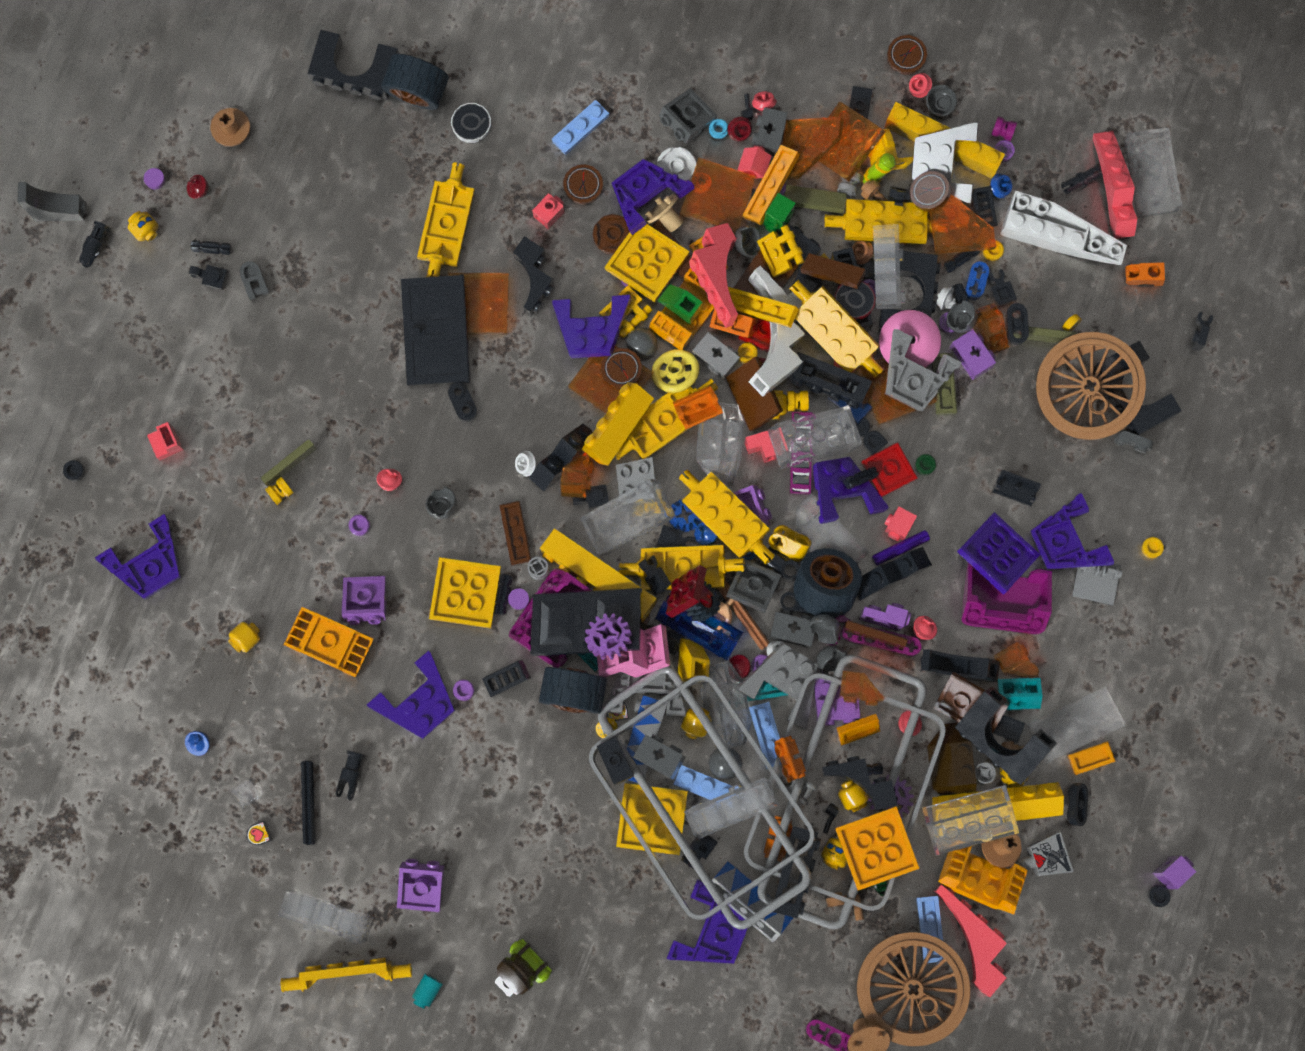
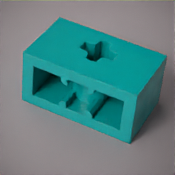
M1041 678L998 679L996 690L1008 700L1009 706L1006 710L1041 709L1043 698Z

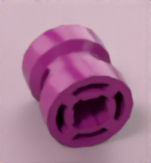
M998 116L991 135L995 137L1001 136L1004 140L1011 141L1017 122L1012 120L1008 122L1003 117Z

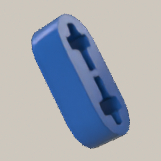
M984 262L974 263L969 272L965 294L972 301L979 300L985 290L989 267ZM978 267L982 268V272H984L979 279L976 278L977 271H974ZM976 283L978 284L977 291L980 292H977L976 295H973L972 290L969 289H972L974 284Z

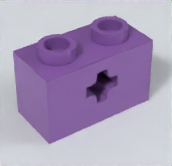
M973 329L953 341L950 346L972 380L992 369L996 364L995 355L990 349H986L982 336L979 333H975ZM971 352H973V353L977 352L978 355H977V356H976V355H973V356H972V355H971Z
M1179 855L1170 856L1153 874L1167 889H1179L1196 871L1192 868L1194 864L1188 857Z

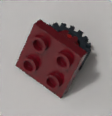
M699 565L672 582L671 594L667 601L666 614L673 618L687 610V615L689 617L692 616V620L701 622L718 613L717 611L720 610L718 606L721 605L720 601H717L719 595H715L716 590L715 588L711 589V584L706 585L707 582L704 580L707 569Z

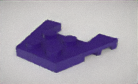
M644 159L611 183L631 235L646 225L644 218L636 210L665 188L669 187L680 199L695 189L691 181L682 180L678 175H672L664 171L663 168Z
M612 296L610 316L572 318V301L570 299L552 300L569 356L571 358L611 356L620 333L619 329L622 321L626 317V310L628 305L631 304V296Z
M850 457L816 462L813 465L815 490H818L819 498L817 506H820V524L834 522L839 518L833 504L835 500L862 496L870 515L885 512L889 509L886 502L869 481L852 489L846 488L843 481L847 477L861 472Z
M1082 493L1078 494L1069 504L1064 505L1056 514L1049 516L1031 530V536L1047 569L1114 565V559L1107 545L1086 552L1070 519L1089 512V507Z
M165 514L149 523L159 542L122 565L111 547L95 557L96 561L145 600L181 578L169 521Z
M429 650L414 662L428 680L399 706L394 708L381 692L366 704L372 710L422 739L427 737L455 712Z
M697 880L690 898L710 905V910L718 905L704 883ZM730 907V909L732 910V912L738 920H745L741 915H739L735 910H733ZM719 911L705 920L694 948L673 940L667 959L734 964L747 929L733 927L723 912Z

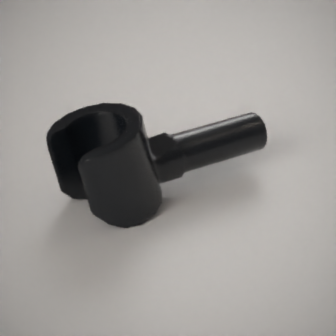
M747 93L744 94L746 109L741 111V116L750 121L753 119V109L751 108L749 94Z
M830 803L825 810V813L829 815L823 830L825 834H828L832 821L839 811L838 807L833 803Z

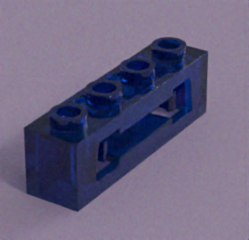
M670 591L655 619L710 650L717 656L728 660L744 632L715 615L705 621L697 622V620H692V616L689 617L687 615V611H683L671 618L666 614ZM718 626H721L725 630L731 632L730 635L728 636L727 634L723 633L722 629L718 630Z

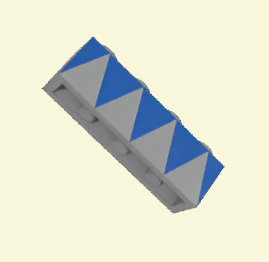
M643 695L642 700H637L634 711L640 714L659 700ZM667 703L628 729V732L632 733L630 740H625L624 746L644 777L646 776L648 766L636 760L633 756L645 734L649 737L652 734L658 736ZM632 777L627 780L638 784L635 777Z
M728 861L712 879L724 900H727L753 882V880L747 878L735 865ZM758 886L729 904V906L744 919H747L765 907L766 904L762 903L757 893ZM772 912L752 926L771 942H774L793 918Z

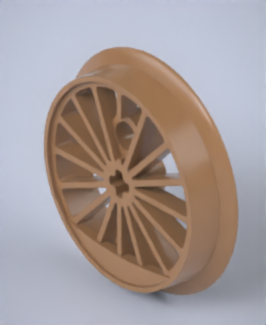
M1100 332L1075 334L1055 345L1044 358L1036 381L1037 399L1048 421L1061 432L1086 440L1105 438L1124 429L1139 412L1146 391L1144 369L1136 353L1122 340ZM1106 349L1094 375V351ZM1109 350L1118 353L1120 357L1099 376ZM1090 353V376L1081 357ZM1078 358L1086 378L1069 361ZM1122 359L1126 361L1129 370L1102 380ZM1066 363L1083 381L1058 372L1055 369ZM1055 373L1081 385L1050 384L1052 375ZM1128 373L1132 374L1133 385H1102ZM1089 381L1097 384L1094 386V391L1086 389L1089 386ZM1081 388L1056 400H1052L1050 391L1051 389ZM1102 388H1133L1131 399L1128 400ZM1100 392L1127 402L1126 409L1120 413ZM1082 393L1061 414L1054 406L1055 403ZM1085 396L1074 423H1070L1064 416ZM1089 399V427L1078 426L1079 419ZM1096 400L1104 401L1105 407L1103 410H1094L1093 404ZM1110 407L1119 416L1108 423L1105 413ZM1093 413L1102 415L1105 425L1093 427Z
M908 932L891 936L880 942L870 951L859 971L857 997L867 1022L870 1025L881 1026L888 1031L890 1041L905 1046H925L942 1040L960 1024L969 1005L970 981L963 961L948 944L928 934ZM909 946H914L912 976L902 952ZM917 946L928 948L929 951L915 977ZM935 951L943 958L920 978L932 952ZM899 953L907 977L891 960ZM889 962L904 980L881 968ZM945 962H948L953 970L950 973L924 981ZM879 972L901 984L871 982V980ZM953 976L956 980V988L925 986ZM909 984L913 986L917 984L918 991L914 992L912 990L909 992ZM870 986L901 988L874 998L870 996ZM926 991L956 993L953 1004H949ZM901 994L881 1013H878L873 1004L874 1002ZM906 997L893 1024H890L883 1016ZM910 999L909 1029L896 1027ZM914 999L925 1026L921 1030H912ZM929 999L934 1002L931 1010H924L922 1008L924 1000ZM937 1002L950 1008L944 1018L937 1013ZM935 1015L939 1022L928 1027L925 1016Z

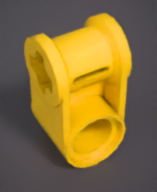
M779 525L769 537V545L774 550L788 556L791 560L801 562L811 546V540L805 535L790 529L788 526Z

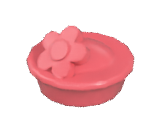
M925 73L916 74L909 82L910 93L917 98L927 96L932 88V80Z
M763 91L755 94L752 106L763 112L764 107L773 108L777 100L772 93Z
M391 468L381 470L376 477L378 485L386 491L396 490L402 483L400 472Z
M919 616L914 621L913 631L918 638L930 640L936 636L937 626L928 616Z
M908 710L903 712L898 720L899 729L903 733L911 714ZM920 716L912 736L917 735L922 729Z

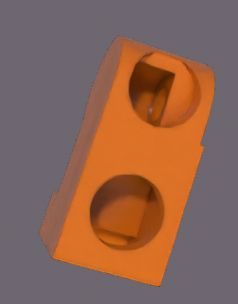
M1164 262L1127 265L1125 267L1126 284H1154V286H1163L1165 281Z

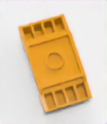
M691 268L684 275V282L679 288L687 290L702 301V311L690 325L667 307H664L661 312L658 311L649 326L651 331L680 350L685 349L714 311L713 304L709 302L707 293L700 286L699 279Z
M301 607L283 645L356 678L374 639Z
M960 840L952 843L938 882L950 887L954 892L990 908L1015 914L1028 870L1015 863L1010 869L999 868L992 865L988 860L970 853L972 844Z

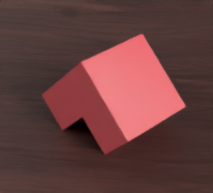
M168 422L157 426V431L147 435L158 460L165 459L183 450L174 427Z
M770 430L745 437L744 443L748 455L761 451L764 463L777 459L778 452Z

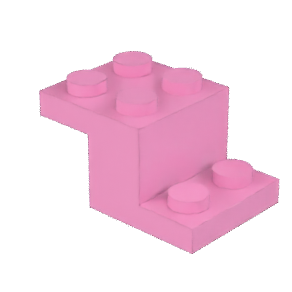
M660 624L646 630L641 629L639 651H620L621 657L614 654L613 660L609 656L602 660L599 654L597 656L599 676L607 677L623 672L637 678L670 666L666 626Z

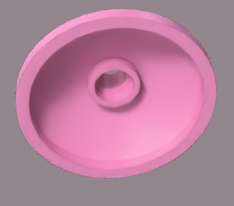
M904 310L892 315L884 323L879 335V347L882 356L888 364L894 329H898L915 338V342L909 345L905 354L907 359L925 368L935 360L941 346V335L937 324L927 314L916 310Z

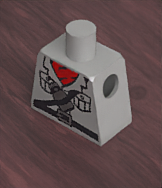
M1061 832L1053 833L1026 847L1029 856L1018 859L1019 865L1027 870L1033 869L1035 876L1074 872Z

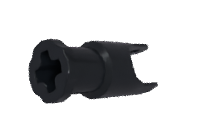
M94 221L93 224L95 226L90 236H87L79 258L80 263L86 268L90 267L94 259L100 254L104 246L103 241L107 233L111 231L109 226L99 221Z
M347 750L348 757L345 767L342 768L336 797L342 795L344 786L348 782L347 799L351 801L355 795L361 773L359 769L365 754Z

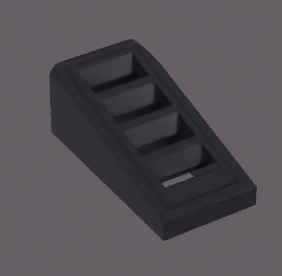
M991 186L973 189L971 207L977 230L998 226ZM985 194V198L977 199V195ZM987 202V206L979 207L978 203ZM989 210V213L980 215L979 211ZM991 218V221L981 223V219Z
M518 660L482 678L490 697L531 679L523 660ZM516 667H517V669H518V671H519V673H520V676H521L520 679H519L518 674H517V672H516V670H515ZM508 671H510L514 679V682H511L507 673ZM501 674H502L503 679H504V681H505V683H506L505 686H503V683H502V681H501V679H500V677H499V675H501ZM493 678L495 679L499 689L497 690L495 689L491 679Z

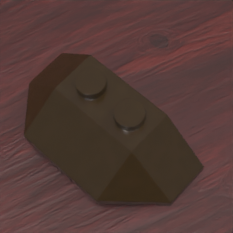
M959 722L944 724L945 736L931 774L932 789L940 796L977 792L972 744L969 739L963 738L955 728ZM940 730L927 745L929 764L939 738Z

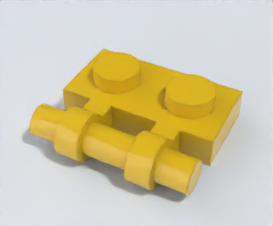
M788 225L781 227L782 236L779 237L778 233L773 231L757 241L771 274L775 278L793 268L790 260L795 259L797 265L804 263L803 252L797 246L796 236ZM786 242L791 250L786 253L783 244Z
M626 286L618 295L631 296L632 301L628 305L625 315L627 317L633 311L636 316L629 322L626 319L622 321L621 326L623 328L619 333L622 338L634 330L641 321L644 322L648 318L647 315L652 311L648 305L643 309L638 306L642 302V298L629 286ZM612 301L599 312L600 316L611 315Z

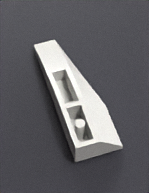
M1016 190L1000 232L1001 236L1058 253L1116 265H1122L1127 248L1126 244L1060 205Z

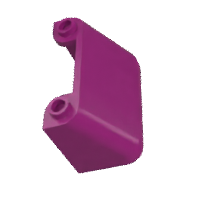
M970 563L967 564L962 605L963 624L1027 634H1041L1045 631L1052 613V571L1035 569L1030 572L1028 578L1020 577L1003 595Z
M554 569L549 573L535 594L592 590L568 572ZM533 598L514 623L508 635L512 640L530 652ZM567 654L537 656L555 668L562 667L567 661Z

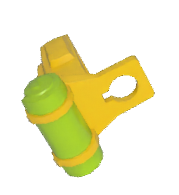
M880 129L868 139L865 147L871 167L866 170L863 176V183L865 184L868 180L871 182L876 180L880 183L882 178L891 170L905 169L913 162V157H897L890 129Z

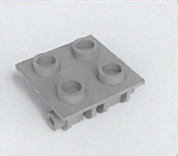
M653 457L616 465L620 505L645 500L656 501L658 493Z
M1121 565L1078 567L1072 596L1113 606L1118 579L1122 576Z

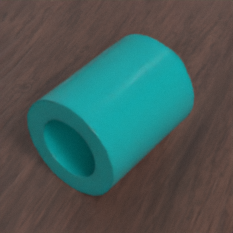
M425 973L412 995V998L415 999L413 1003L423 1009L426 1006L431 1007L443 983Z

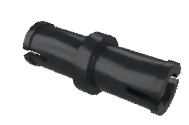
M1096 165L1083 173L1078 172L1075 177L1062 182L1061 188L1070 186L1063 190V192L1069 194L1101 178L1102 171L1094 174V172L1100 170V167Z

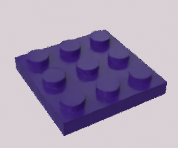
M995 512L957 551L1003 595L1040 556L1028 542Z

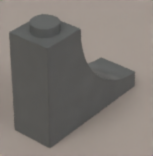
M18 182L17 202L36 222L84 220V214L87 213V203L80 195L48 192L35 188L27 182Z

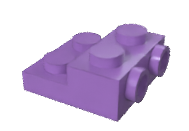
M751 485L733 492L766 526L771 525L769 520L772 519L769 508L764 506L765 494L761 488L759 489L758 486Z
M386 577L343 578L342 617L344 622H347L349 625H358L361 621H368L370 624L376 625L380 624L381 621H386Z
M897 603L887 605L883 612L880 607L869 605V608L864 607L861 611L859 620L899 632L909 624L911 613L905 610L903 605Z
M856 677L841 678L842 681L856 686ZM822 679L815 680L814 685L817 720L831 682ZM842 686L838 687L825 726L835 725V721H843V724H848L860 719L857 692Z
M407 859L406 862H402L399 868L397 908L440 912L445 866L440 865L438 861H428L427 864L418 863L417 859Z

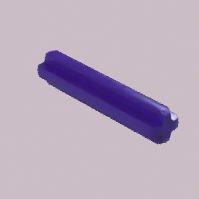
M926 530L921 531L874 554L872 560L878 566L929 541L930 536Z

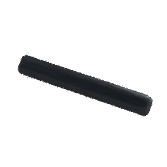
M302 761L303 844L314 845L313 762Z

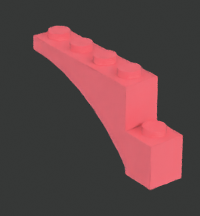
M1113 131L1093 134V142L1103 174L1111 231L1115 239L1135 236L1137 216L1132 206L1135 186Z
M728 223L707 228L702 238L704 248L694 250L689 262L691 270L697 275L700 286L707 293L709 302L713 304L717 311V316L723 322L725 328L733 326L738 315L731 300L726 279L728 253L732 251L737 239Z
M938 885L933 891L953 913L968 945L973 970V979L970 982L985 996L991 997L1006 979L1003 975L1004 970L995 962L993 965L991 964L992 960L1007 944L1003 940L1005 936L996 928L994 930L987 926L988 921L982 915L978 914L976 916L970 911L972 906L964 899L959 901L954 896L956 892L950 887Z

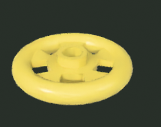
M680 349L667 351L654 362L651 371L652 380L659 389L665 392L676 393L684 391L697 380L700 370L699 362L689 351ZM681 357L682 361H674V358ZM663 364H667L665 371L660 370ZM691 364V371L686 372L685 366ZM665 376L670 379L668 383L662 381ZM683 377H685V381L679 384L677 383V380H680Z

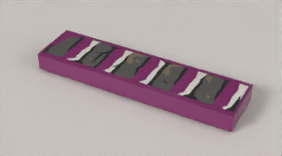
M792 412L790 494L811 495L812 412Z

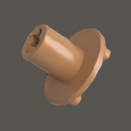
M226 108L214 115L210 130L212 137L217 143L233 147L240 145L247 139L251 125L244 112L236 108Z
M995 825L989 828L982 837V852L992 865L999 868L1009 867L1020 858L1022 851L1021 840L1011 828L1004 825Z
M860 1018L854 1022V1032L849 1037L847 1043L849 1051L887 1050L890 1044L888 1031L881 1026L870 1025L865 1018Z

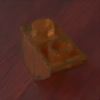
M994 303L976 309L978 314L977 326L987 350L990 349L994 354L1008 349L1009 344L1001 311Z
M587 453L582 454L563 467L560 482L561 496L586 498L587 490H591L592 478L589 477V474H593L594 461H590V456Z
M1016 642L993 655L996 661H1000L999 667L1003 674L1016 678H1039V669L1035 663H1031L1028 659L1029 653L1023 644L1020 645L1019 642Z
M842 671L839 698L844 699L843 702L856 704V701L860 700L865 701V705L878 706V703L883 702V695L865 673Z

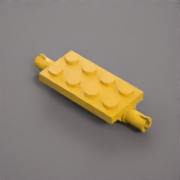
M457 162L452 163L450 178L446 182H434L417 255L419 260L430 262L426 277H438L442 265L458 267L475 193L474 188L462 185L461 179L465 165L459 163V166H457Z
M846 199L845 214L843 216L825 214L824 227L842 228L845 231V240L926 244L928 233L946 234L947 221L929 220L927 218L928 211H922L912 202H903L901 207L894 205L895 202Z
M798 279L789 288L802 301L795 319L844 370L852 372L859 365H863L874 378L884 370L871 357L872 353L880 345L823 286L815 293H810Z
M709 379L698 389H693L690 386L681 392H668L651 404L615 455L616 459L620 460L621 457L631 450L636 451L641 459L649 458L686 432L688 429L685 430L678 419L673 402L708 386H711L712 390L716 391L718 390L716 383L714 384V381Z
M689 470L684 471V474L689 479L681 474L679 480L691 492L682 502L739 559L748 552H754L764 564H768L770 561L765 554L771 560L775 554L763 544L762 539L770 529L712 472L702 481H699Z
M724 545L641 548L640 561L637 563H619V568L627 569L619 570V573L623 576L638 575L641 578V588L645 591H650L651 589L645 581L646 573L638 564L644 559L647 561L652 556H655L658 565L656 568H662L671 584L676 578L683 576L689 570H693L699 565L707 569L704 581L707 582L706 585L711 584V588H725L726 572L745 571L744 558L726 559Z
M386 957L371 959L369 964H364V960L348 962V966H343V962L328 964L326 969H322L321 965L305 967V971L299 973V977L281 978V991L301 990L304 992L305 989H309L318 979L375 973L385 980L393 981V979L412 977V965L409 963L392 966V961H386Z

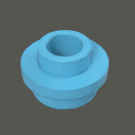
M722 119L713 120L709 125L710 135L715 139L726 137L728 134L727 122ZM717 127L722 128V131L716 132L715 129Z

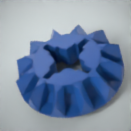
M680 499L672 504L668 515L669 521L675 529L689 532L694 530L701 520L682 502L683 499ZM682 507H684L686 512L691 513L688 516V523L683 517H679L682 514Z

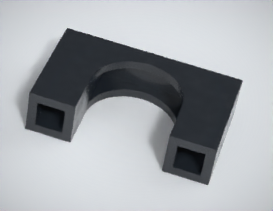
M320 30L307 73L310 81L317 86L328 85L338 91L344 89L349 90L355 95L365 94L375 100H381V98L387 100L389 94L382 89L381 84L392 55L399 53L398 48L378 43L371 67L361 75L348 76L337 69V60L343 43L340 34Z
M889 249L885 274L908 277L916 281L922 289L923 301L919 306L911 310L923 312L931 317V313H935L936 301H933V295L937 294L938 282L935 281L936 274H939L941 262H937L938 255ZM882 308L878 333H880L884 323L892 315L904 310Z
M1140 340L1129 346L1136 353L1142 365L1150 359ZM1118 353L1106 358L1099 376L1120 357ZM1122 359L1102 380L1129 370L1126 361ZM1100 362L1094 366V375L1097 371ZM1124 376L1106 382L1104 385H1122ZM1123 388L1104 389L1115 395L1128 399L1123 391ZM1171 393L1152 404L1142 405L1135 418L1125 428L1128 432L1140 436L1177 416L1182 410ZM1105 394L1109 400L1113 401L1114 407L1120 413L1126 409L1127 402Z
M991 686L983 692L955 728L963 738L969 739L979 752L986 754L995 766L1003 769L1012 781L1021 785L1051 752L1057 742L1040 729L1022 749L1011 750L1001 746L995 740L991 726L994 716L1008 700Z

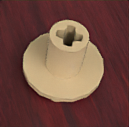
M672 194L666 196L663 200L657 197L655 199L657 205L651 211L645 213V222L650 224L659 219L669 232L675 231L683 223V219L672 208L678 196Z

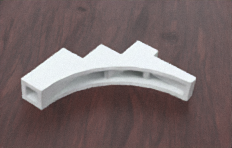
M761 266L756 268L749 277L748 281L758 292L759 296L790 304L797 308L802 305V301L793 292L787 295L783 288ZM770 322L771 339L766 361L749 381L762 397L794 373L803 362L797 353L791 350L805 334L794 322L791 328Z

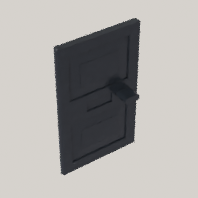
M464 274L401 279L407 385L469 383L470 369Z
M642 588L533 594L531 656L592 653L593 651H589L588 644L585 641V638L588 637L585 630L591 629L590 622L594 624L597 622L595 617L598 616L600 619H603L605 613L608 618L611 617L612 613L616 615L617 619L621 616L624 622L628 623L629 630L632 632V636L629 637L631 644H626L625 646L628 649L627 651H639ZM616 627L617 631L622 634L621 629ZM595 639L596 645L600 647V642Z

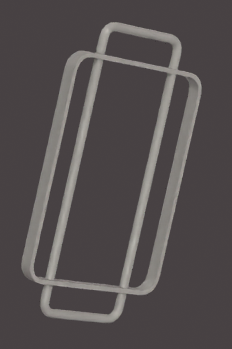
M846 655L838 662L833 677L817 673L805 680L784 738L790 735L806 687L815 679H822L831 682L803 759L806 776L839 686L908 710L911 714L888 780H892L894 787L919 715L934 720L939 726L940 734L906 830L909 839L945 736L944 723L935 714L922 710L927 689L921 679L857 655ZM854 663L915 685L918 688V694L914 706L842 681L841 678L846 665ZM778 756L773 766L775 772L777 771L778 765L780 763V758ZM772 774L762 797L764 802L767 799L774 779ZM806 776L796 779L791 796L796 803L798 802ZM788 801L780 823L785 834L795 810L790 801ZM758 809L745 844L744 856L750 866L763 871V874H765L775 866L782 843L776 836L765 867L755 864L749 858V846L761 815ZM886 809L877 810L876 814L885 811ZM776 872L773 875L780 878L781 873ZM770 877L758 885L757 891L759 899L766 905L775 900L766 894ZM789 877L790 882L798 883L797 879ZM895 878L889 879L881 902L875 906H867L855 901L858 891L854 880H852L847 897L810 884L809 889L845 902L839 919L835 921L805 910L803 915L798 914V917L828 929H839L846 924L853 905L870 911L883 907L889 898Z
M668 666L647 674L602 706V711L598 714V721L607 736L591 748L589 753L590 765L689 917L696 920H705L722 911L733 927L747 929L809 886L811 873L801 855L813 846L815 841L814 829L717 684L711 678L695 676L684 683L678 672ZM662 674H668L677 688L614 731L606 718L607 712ZM705 681L712 685L810 832V839L800 850L797 851L688 689L694 684ZM679 694L683 695L790 855V857L727 900H724L618 737ZM617 737L635 779L718 906L703 915H696L689 909L595 762V756L598 752L597 745ZM794 861L802 873V881L743 921L738 920L728 905Z

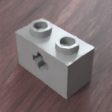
M707 332L692 350V354L724 381L739 363V353L731 346L726 347L722 343L723 340L716 334L711 335ZM714 353H721V356L713 357Z

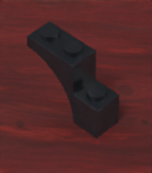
M788 225L796 236L795 241L803 252L802 257L804 261L809 253L817 256L820 255V244L816 240L809 239L803 235L804 232L799 227ZM803 263L798 265V274L792 285L799 279L810 293H815L820 287L822 279L801 273Z
M524 236L513 251L514 259L525 268L530 278V293L523 309L524 313L532 317L534 312L538 313L543 306L542 301L546 296L549 297L555 287L553 286V278L537 268H540L546 260L545 249Z
M582 423L562 437L553 452L539 462L529 479L542 491H546L553 486L570 464L583 452L584 442L593 433L592 430Z
M921 547L909 551L901 557L879 565L862 575V583L857 594L859 600L866 599L932 566L924 548Z
M923 649L921 657L922 671L942 677H950L954 672L963 678L977 682H998L1000 661Z
M854 756L847 758L845 763L839 764L838 760L826 762V767H822L823 777H842L859 785L871 799L875 811L898 806L892 780L887 781L886 777L873 779L874 784H870L865 759Z

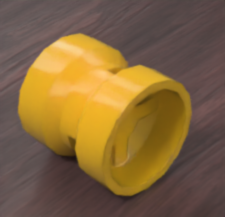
M801 390L799 393L787 391L788 411H794L795 409L808 411V390Z
M282 477L277 479L273 486L269 485L265 488V491L276 505H279L283 498L289 497L294 493Z

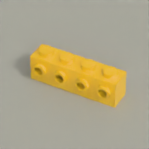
M637 383L623 385L617 399L608 406L606 415L597 422V428L586 438L582 450L599 464L609 465L654 398Z

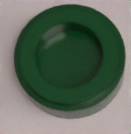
M929 454L920 455L915 462L916 471L924 476L932 474L936 468V460Z

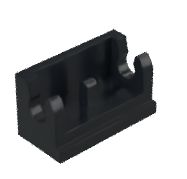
M1002 469L997 476L992 493L1031 507L1036 500V494L1041 487V483Z

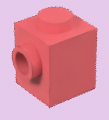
M761 146L744 148L738 171L750 179L763 178L772 156L765 152V149Z
M548 193L532 210L533 217L549 229L564 214V203L559 197H553Z
M898 506L894 515L890 513L884 523L887 525L885 532L888 533L891 539L903 541L917 516Z

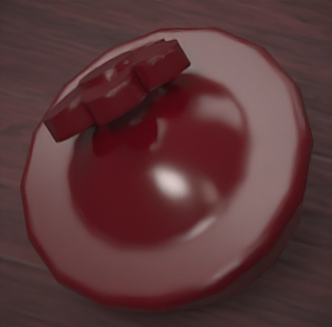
M736 117L728 125V134L732 140L742 142L751 135L752 125L747 118Z
M199 174L191 177L187 182L188 196L198 199L203 198L207 194L209 184L206 179Z
M738 654L729 659L726 667L729 677L734 680H741L748 676L751 666L746 656Z

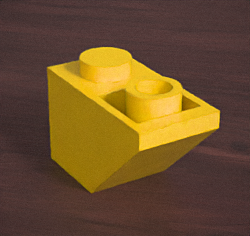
M681 638L678 674L682 680L687 682L695 676L709 677L710 659L701 642Z

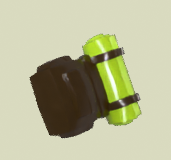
M523 939L512 944L509 951L511 957H505L497 966L496 974L499 977L495 980V983L507 996H511L513 993L523 995L532 988V982H545L549 979L552 972L547 966L548 963L544 962L530 947L531 945Z

